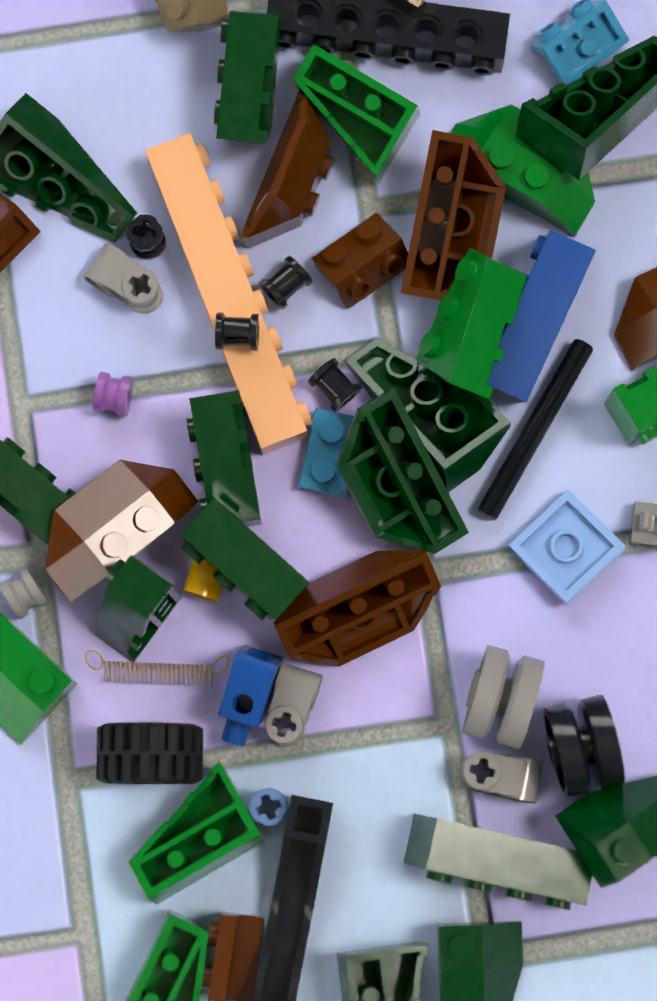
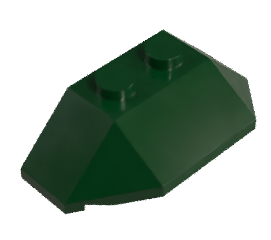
M391 388L357 408L336 466L373 537L419 550L425 549L426 552L436 554L468 534L469 532L396 389Z

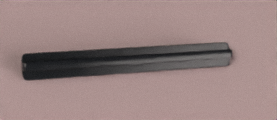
M575 339L572 342L481 501L478 511L483 516L496 520L592 354L593 347L587 342L580 339Z

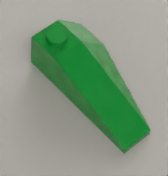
M0 612V726L22 745L78 683Z

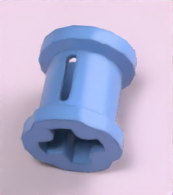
M265 788L256 792L249 806L253 819L265 826H273L282 822L287 816L289 808L284 794L272 788ZM265 795H269L271 800L280 801L281 807L275 810L276 817L274 819H270L267 814L260 815L258 812V807L263 805L262 797Z

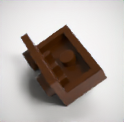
M376 212L311 259L318 271L337 291L342 303L347 308H351L404 271L408 251L402 238Z
M223 911L220 914L219 921H211L208 946L215 947L213 964L205 963L202 989L209 990L208 1001H252L264 919L262 917Z

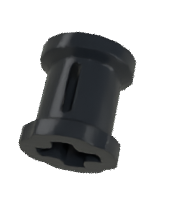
M139 215L129 222L126 236L130 241L133 253L144 260H152L159 257L166 246V238L162 226L157 222V219L150 215ZM146 231H151L154 238H148L146 244H141L139 237H144Z
M289 255L284 259L285 264L270 279H262L259 282L266 295L283 310L288 306L287 300L302 286H310L313 283L306 270Z
M217 312L215 321L216 349L223 350L224 346H249L251 351H258L259 314H252L250 318L225 317L224 313Z
M332 358L323 364L308 380L312 387L317 386L332 403L331 409L334 412H338L351 402L362 389L358 383L353 384L338 368L339 362L336 358Z

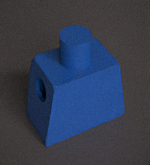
M244 645L237 651L218 711L219 716L227 718L221 736L222 740L234 745L245 746L250 728H258L263 722L284 657L248 645ZM241 694L248 695L252 699L251 707L241 704L239 700Z

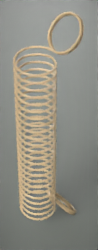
M89 650L85 654V661L91 669L99 670L102 668L103 664L105 665L104 682H106V670L108 663L110 669L109 682H111V667L113 663L114 683L117 663L119 667V683L121 664H123V683L125 682L126 664L128 666L127 681L129 683L130 666L132 663V683H134L135 665H137L138 683L139 668L141 664L143 684L144 666L146 664V683L148 684V672L150 665L152 684L153 669L155 664L156 684L158 667L160 665V684H162V672L164 666L166 685L167 669L169 665L170 685L173 666L174 685H176L177 666L179 668L180 685L181 670L183 665L184 685L187 667L188 685H190L189 682L192 667L194 686L195 670L197 666V685L199 686L200 668H202L203 686L206 667L208 686L209 671L211 667V686H213L214 674L218 675L224 672L227 669L230 662L229 657L227 655H222L216 659V661L213 664V667L210 664L209 669H207L206 664L204 666V671L202 664L200 665L199 670L198 664L195 665V668L193 667V664H191L189 671V665L186 664V667L184 669L183 663L181 665V668L179 666V663H177L176 670L174 663L171 667L170 663L167 664V667L165 663H163L162 669L160 662L158 663V666H156V663L154 662L153 667L151 662H149L148 667L147 662H145L144 665H142V662H140L139 666L138 663L135 662L133 666L132 661L130 662V665L128 664V661H126L125 666L123 661L120 663V665L119 661H117L116 664L114 663V661H112L110 665V661H107V663L105 664L103 657L96 650ZM92 651L99 655L102 661L100 668H94L89 664L87 660L88 652ZM227 657L226 666L220 672H214L216 663L221 658Z

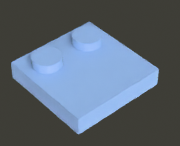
M568 489L508 545L509 549L566 606L626 550V546Z

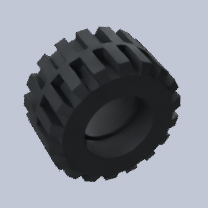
M106 723L97 728L96 779L107 784H195L203 780V728L189 723Z

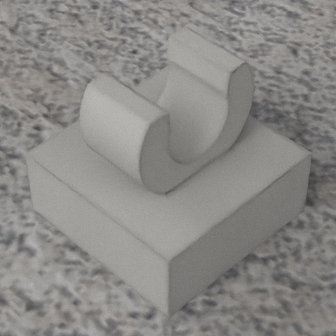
M634 502L629 544L657 547V504Z

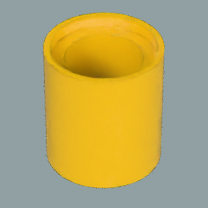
M193 560L183 591L209 601L218 602L223 586L212 577L216 570L208 562L203 560L198 564Z

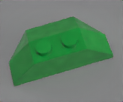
M511 104L455 124L451 133L473 137L505 184L506 192L504 198L573 237L577 235L595 204L589 172L578 180L516 137L520 115L518 107Z

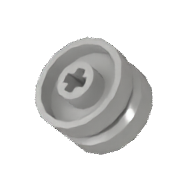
M487 645L479 670H475L465 705L468 709L462 733L483 739L489 734L495 716H499L500 719L496 733L498 744L519 750L523 744L534 711L545 661L524 655L517 661L510 679L507 678L510 664L508 650Z

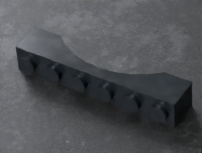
M291 795L252 1001H296L334 804L332 802Z

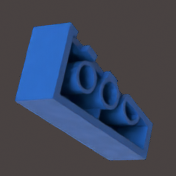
M550 230L547 238L539 235L530 254V258L536 260L530 276L527 275L513 324H505L498 347L505 351L501 362L497 363L494 361L488 385L523 401H528L585 273L594 257L595 249Z

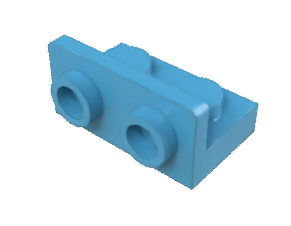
M580 0L568 10L570 15L560 23L555 21L543 27L537 33L539 39L530 45L534 53L542 54L560 84L568 85L582 77L584 71L597 66L630 41L606 0Z
M316 408L299 483L300 490L347 499L349 489L336 463L353 421V415Z

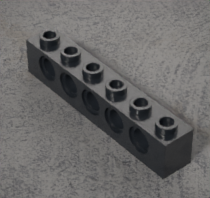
M268 0L267 13L282 14L279 48L293 49L295 46L312 47L314 44L330 54H334L335 51L349 52L353 57L364 60L374 59L375 56L391 58L392 62L401 65L414 64V61L430 63L433 68L439 70H452L454 67L469 68L472 73L478 75H492L494 72H502L510 13L423 2L420 7H417L407 0ZM304 15L314 16L318 20L309 27L302 26L297 22ZM344 20L354 22L357 27L353 31L343 32L337 28V25ZM387 25L393 27L397 33L391 37H382L376 30L381 26ZM421 31H430L436 36V39L425 43L418 40L416 35ZM461 36H469L476 44L470 48H463L455 40Z

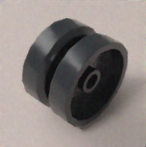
M602 694L579 701L577 707L579 727L573 711L566 703L543 709L547 748L554 772L557 775L565 798L588 793L590 787L588 765L596 784L601 789L625 784L624 763L616 728L607 702Z

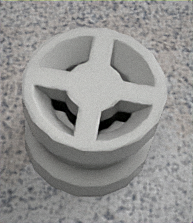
M28 567L21 570L19 577L13 581L5 580L0 583L1 592L19 619L27 616L29 609L35 605L43 606L49 602L43 589Z

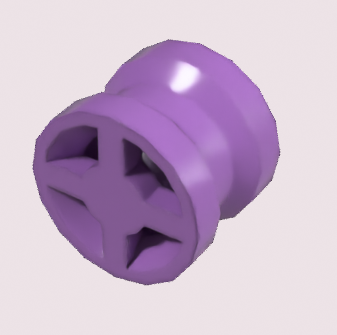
M100 371L94 390L93 411L103 413L105 410L115 411L118 416L126 417L132 399L133 377L112 378L109 373Z

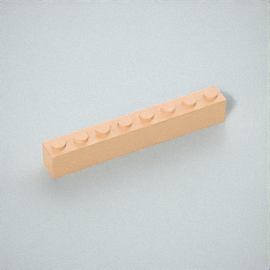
M191 133L146 149L145 152L214 331L217 312L224 313L225 317L250 318L252 314H259L258 351H251L249 346H224L222 352L236 388L240 392L243 406L262 455L308 438L306 426L311 425L312 420L304 401L296 403L291 389L298 387L290 364L282 366L277 355V351L283 349L275 327L269 329L266 327L262 314L267 313L268 308L261 290L253 292L248 281V277L253 276L254 273L246 253L238 255L233 241L239 239V235L232 217L224 218L219 204L225 202L217 179L209 181L205 167L211 166L203 143L195 145Z

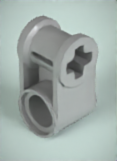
M109 243L104 244L83 275V278L92 286L140 313L155 311L163 300V291L156 275L151 270L134 261L122 250ZM137 287L141 289L149 287L150 292L148 294L141 292L137 296L135 292Z
M282 663L274 686L272 702L265 724L267 734L275 744L289 747L301 740L310 712L314 708L323 678L322 674ZM285 716H290L291 723L296 727V730L294 732L287 731L285 737H280V732L274 724L276 721L283 722Z
M477 752L466 757L461 763L459 777L462 783L470 790L499 795V797L536 804L543 762L519 756H503L487 752ZM480 761H483V768L490 771V776L482 778L480 783L476 782V775L470 773V767L476 766Z

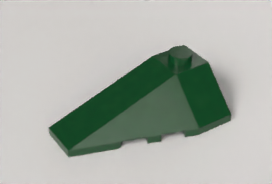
M27 93L5 113L0 120V192L14 197L16 194L36 202L35 207L48 212L49 209L68 216L72 224L112 242H116L127 228L129 222L138 213L61 121Z
M379 338L374 339L345 360L347 367L372 399L391 388L396 389L448 493L483 467L511 427L510 421L489 399L450 384L435 372L418 364L417 359Z
M657 776L589 792L554 815L601 888L622 881L657 856Z
M522 922L437 924L440 1001H513L523 967Z

